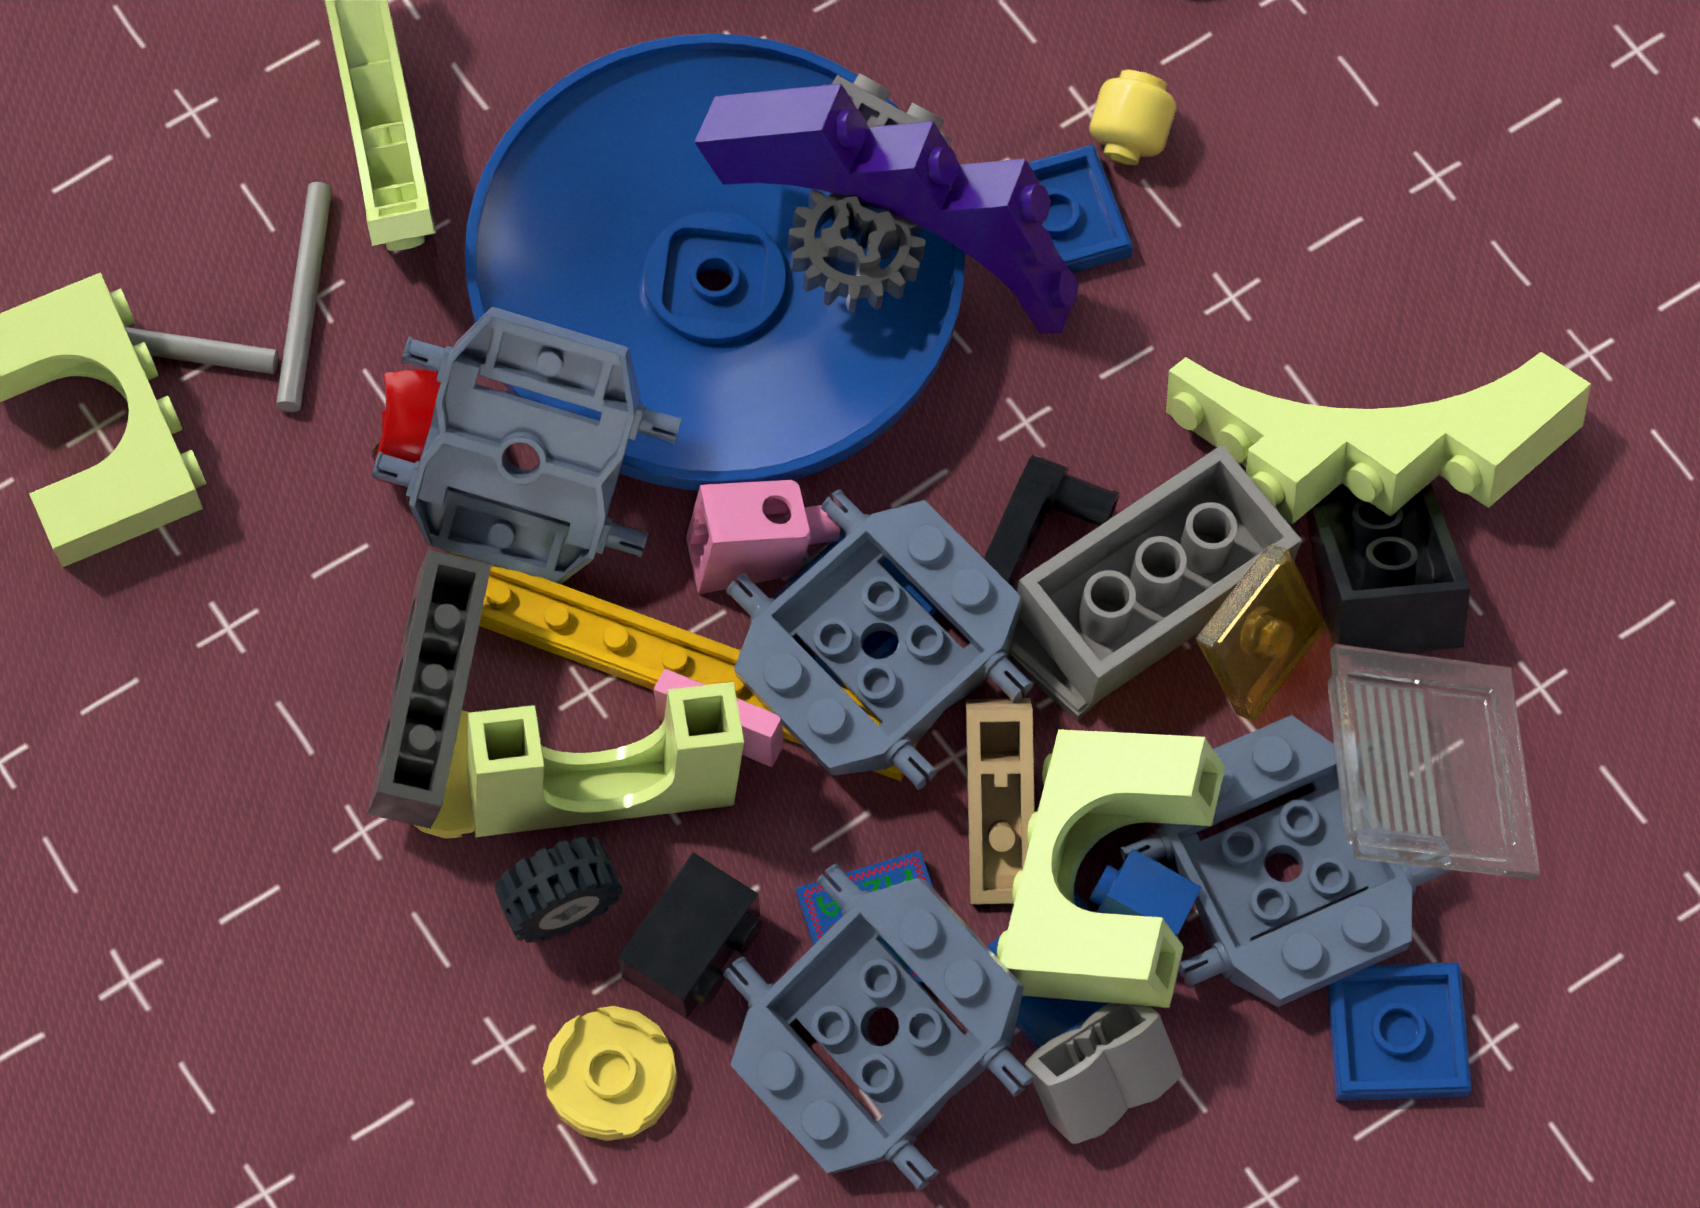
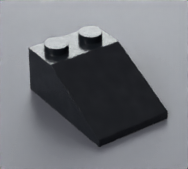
M1431 482L1392 516H1389L1370 502L1359 499L1342 483L1306 513L1323 615L1337 659L1419 651L1428 652L1464 647L1470 586Z

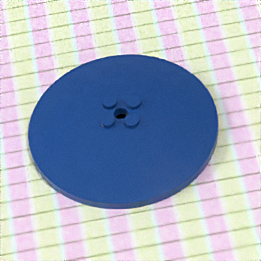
M691 34L642 42L593 60L555 83L537 97L514 121L498 142L488 160L473 196L466 229L465 267L467 293L474 324L491 307H496L629 347L641 396L640 403L645 404L647 409L682 418L675 444L641 433H637L635 440L629 439L620 474L656 485L685 490H699L700 485L796 480L809 476L849 458L874 442L908 411L935 375L949 347L958 319L964 284V251L942 237L921 227L918 237L925 239L926 242L923 259L917 260L920 262L918 277L916 281L905 280L904 293L901 298L897 299L885 291L883 292L881 308L876 310L870 305L867 298L859 299L855 312L848 311L846 298L837 296L836 300L827 306L823 304L825 293L823 287L819 286L808 292L803 289L806 271L792 272L790 264L794 250L787 248L789 229L795 228L793 225L795 210L797 206L809 208V194L813 189L766 183L722 185L694 143L715 96L832 85L837 75L854 83L858 75L838 63L806 49L775 40L746 35ZM887 98V103L898 108L889 98ZM818 190L826 197L830 195L829 192ZM829 219L820 227L815 238L820 237L822 229L832 227V219ZM898 249L892 250L891 258L880 261L881 269H884L893 261ZM718 269L728 274L732 282L723 290L710 291L699 284L698 277L705 271ZM503 383L508 391L515 396L558 409L571 410L578 415L600 421L602 415L600 411Z

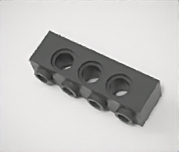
M428 549L416 578L367 815L431 829L442 808L491 564L430 549Z

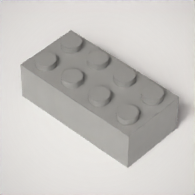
M1221 445L1019 579L1017 592L1021 595L1022 599L1019 618L1091 707L1291 571L1302 539L1227 449Z

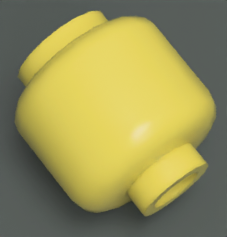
M1123 70L1120 73V77L1108 79L1103 83L1091 118L1089 131L1098 143L1105 146L1103 152L1105 157L1122 164L1138 165L1140 157L1156 156L1163 151L1176 112V102L1172 95L1166 91L1167 83L1144 72Z

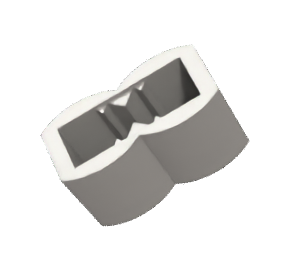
M1108 1003L1097 1010L1086 1020L1080 1029L1066 1032L1048 1041L1037 1049L1025 1063L1028 1072L1035 1077L1032 1082L1049 1122L1071 1144L1101 1136L1124 1115L1128 1108L1158 1099L1177 1082L1183 1073L1160 1015L1151 1006Z

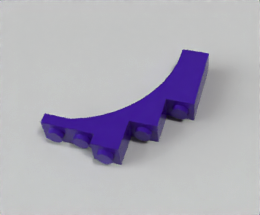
M842 84L714 97L694 143L722 185L748 183L780 184L822 190L845 197L857 196L859 201L882 208L912 221L970 255L1015 293L1039 334L1062 332L1070 308L1076 302L1079 286L1075 275L1068 269L1054 246L1049 232L1042 226L1043 221L1048 217L1051 201L1046 188L1040 184L1026 159L959 164L955 152L948 146L934 121L868 127L862 113L856 108Z

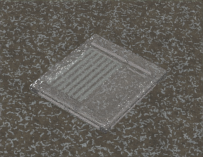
M1335 644L1330 649L1332 676L1328 679V692L1345 837L1348 843L1353 846L1354 859L1535 880L1540 875V867L1511 667Z

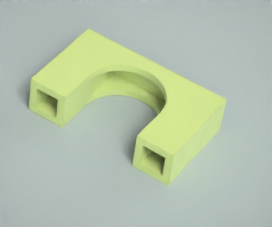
M101 272L0 313V402L53 380L71 376H84L101 380L119 391L128 402L129 415L125 433L116 449L106 459L87 470L29 493L62 568L203 509L196 488L206 485V481L192 450L180 454L172 434L183 430L168 395L156 400L148 382L159 376L145 342L135 346L132 345L125 327L136 323L121 288L109 293Z
M734 682L668 689L664 721L655 732L632 744L599 752L570 753L542 746L535 705L468 713L467 779L475 836L482 837L734 806L744 746Z
M1058 729L1053 753L1047 755L1043 764L1042 779L1044 789L1038 812H1034L1031 815L1028 823L1027 837L1029 848L1023 871H1019L1016 874L1013 882L1012 897L1014 907L1008 930L1001 934L997 946V958L1024 986L1022 996L1170 1007L1184 946L1164 919L1160 917L1095 913L1083 910L1075 905L1074 882L1078 868L1088 851L1101 838L1118 828L1142 822L1212 826L1225 766L1205 737Z

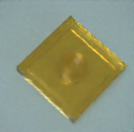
M1270 543L1200 632L1196 641L1236 714L1255 722L1326 628V624L1288 549Z

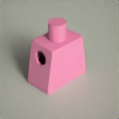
M793 480L700 485L686 535L698 594L725 590L733 580L739 586L737 577L744 573L749 576L753 583L793 576L800 571L808 545L839 541L840 526L821 509L822 505L804 507L800 486Z

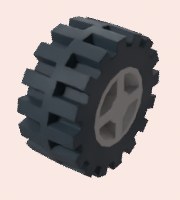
M585 837L576 838L571 843L565 840L556 843L552 849L546 850V848L535 852L536 856L530 859H522L516 863L517 868L509 869L501 875L503 879L496 882V890H494L516 939L519 941L525 940L526 943H532L538 938L541 941L549 940L555 934L560 933L562 936L572 932V928L578 925L582 927L592 922L591 918L594 916H602L609 910L608 906L616 904L620 899L619 895L623 894L619 878L602 842L593 837L587 841Z

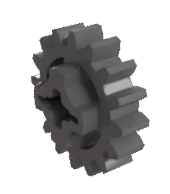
M816 189L810 191L809 208L797 206L793 221L795 228L789 229L787 248L794 250L791 256L790 267L792 272L806 271L803 281V289L806 292L814 290L819 286L825 289L823 304L829 306L836 300L837 296L846 298L848 311L855 312L859 299L867 298L870 305L876 310L881 308L883 292L887 291L891 296L899 299L904 293L905 280L916 281L920 268V262L917 260L923 259L926 242L925 239L918 237L921 232V226L882 208L861 202L857 196L845 197L830 193L826 197ZM832 219V227L822 229L820 237L815 238L820 227L826 221ZM898 249L893 261L887 267L881 269L880 261L891 258L892 250Z

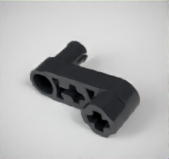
M1033 454L1025 466L983 558L1014 588L1047 513L1052 514L1055 509L1100 526L1112 518L1120 492L1111 491L1069 475V467Z

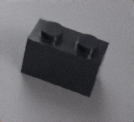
M693 852L617 957L621 977L687 1019L698 1003L706 1007L714 999L725 980L724 972L721 970L736 950L741 954L745 953L759 934L763 925V920L758 918L761 914L759 894Z

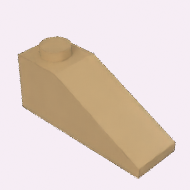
M1011 698L966 699L970 904L1013 903L1012 888L1015 876L1019 871H1023L1029 848L1027 837L1028 823L1031 815L1034 813L1033 708L1030 698H1022L1016 703H1013Z

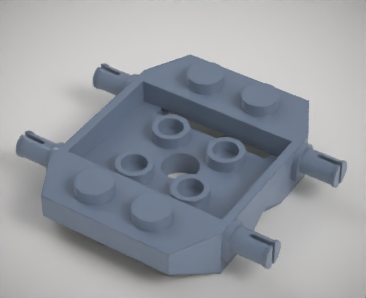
M491 307L455 343L454 347L447 345L446 348L413 339L410 336L408 337L401 363L437 372L436 381L441 382L435 402L431 427L420 461L413 463L379 451L371 478H377L408 488L406 496L410 497L408 505L426 545L506 569L520 571L531 576L542 577L558 584H562L594 560L596 552L602 554L605 547L636 555L639 558L642 557L649 532L614 523L612 518L607 517L629 439L635 440L637 433L675 444L682 418L647 409L645 404L640 403L641 396L629 347L496 307ZM478 375L602 412L600 421L578 415L571 410L558 409L521 398L507 391H498L476 384ZM514 443H526L537 451L540 464L531 469H520L508 460L506 448Z
M837 490L832 493L834 502L828 497L823 502L821 509L846 532L845 538L775 600L773 598L769 599L751 581L746 573L737 577L739 586L734 580L728 586L726 593L732 596L751 616V625L734 671L737 678L770 712L777 714L781 718L782 725L831 776L888 769L895 764L915 785V788L919 790L927 785L925 777L930 782L938 770L914 748V744L926 734L945 709L970 695L989 678L1011 698L1013 703L1022 699L1021 691L1026 696L1033 687V683L1009 661L1008 656L1022 607L1021 595L925 500L877 512L869 516L868 514H863L841 490ZM887 558L971 643L963 649L880 563ZM878 631L892 633L899 640L897 649L887 658H871L862 649L864 641L870 634ZM798 637L881 722L879 725L794 640Z
M1293 715L1213 749L1225 766L1212 826L1309 783L1314 792L1202 841L1199 840L1196 833L1210 826L1159 823V828L1154 831L1153 835L1125 847H1120L1123 862L1133 848L1155 861L1164 858L1166 863L1171 865L1174 872L1202 887L1194 904L1212 948L1187 960L1180 961L1179 972L1181 977L1185 976L1184 983L1186 986L1191 988L1195 984L1223 973L1225 979L1228 978L1231 983L1277 1007L1408 950L1412 941V896L1416 892V887L1450 873L1449 862L1447 858L1443 859L1444 852L1439 847L1409 862H1398L1386 837H1383L1376 818L1377 836L1370 835L1366 800L1360 788L1364 834H1357L1348 751L1343 748L1339 750L1335 744ZM1377 735L1380 761L1383 763L1386 762L1383 739ZM1371 740L1366 741L1368 764L1369 768L1374 767ZM1359 745L1354 747L1357 774L1362 772ZM1275 854H1287L1299 863L1301 873L1293 881L1280 882L1271 878L1266 872L1265 861Z
M834 864L825 870L829 876L821 874L816 883L840 906L843 917L775 984H767L747 962L745 957L734 961L732 965L735 968L728 967L724 972L723 976L749 1002L747 1006L750 1008L747 1012L730 1066L826 1173H838L888 1161L889 1163H894L915 1186V1189L920 1191L930 1183L928 1180H933L938 1175L939 1171L927 1161L913 1144L917 1141L916 1137L931 1123L951 1097L977 1078L985 1069H990L1011 1092L1013 1097L1025 1090L1022 1085L1029 1086L1035 1077L1009 1051L1012 1047L1011 1043L1013 1042L1024 986L926 880L916 878L873 892L861 891L840 869V866ZM881 937L885 939V941L897 952V954L909 965V967L945 1004V1006L956 1016V1018L968 1029L967 1033H965L957 1025V1023L921 986V984L910 974V972L886 948V946L879 940ZM889 1008L898 1018V1034L888 1045L878 1046L869 1036V1019L875 1011ZM797 1020L884 1114L878 1121L868 1113L792 1029L791 1026Z

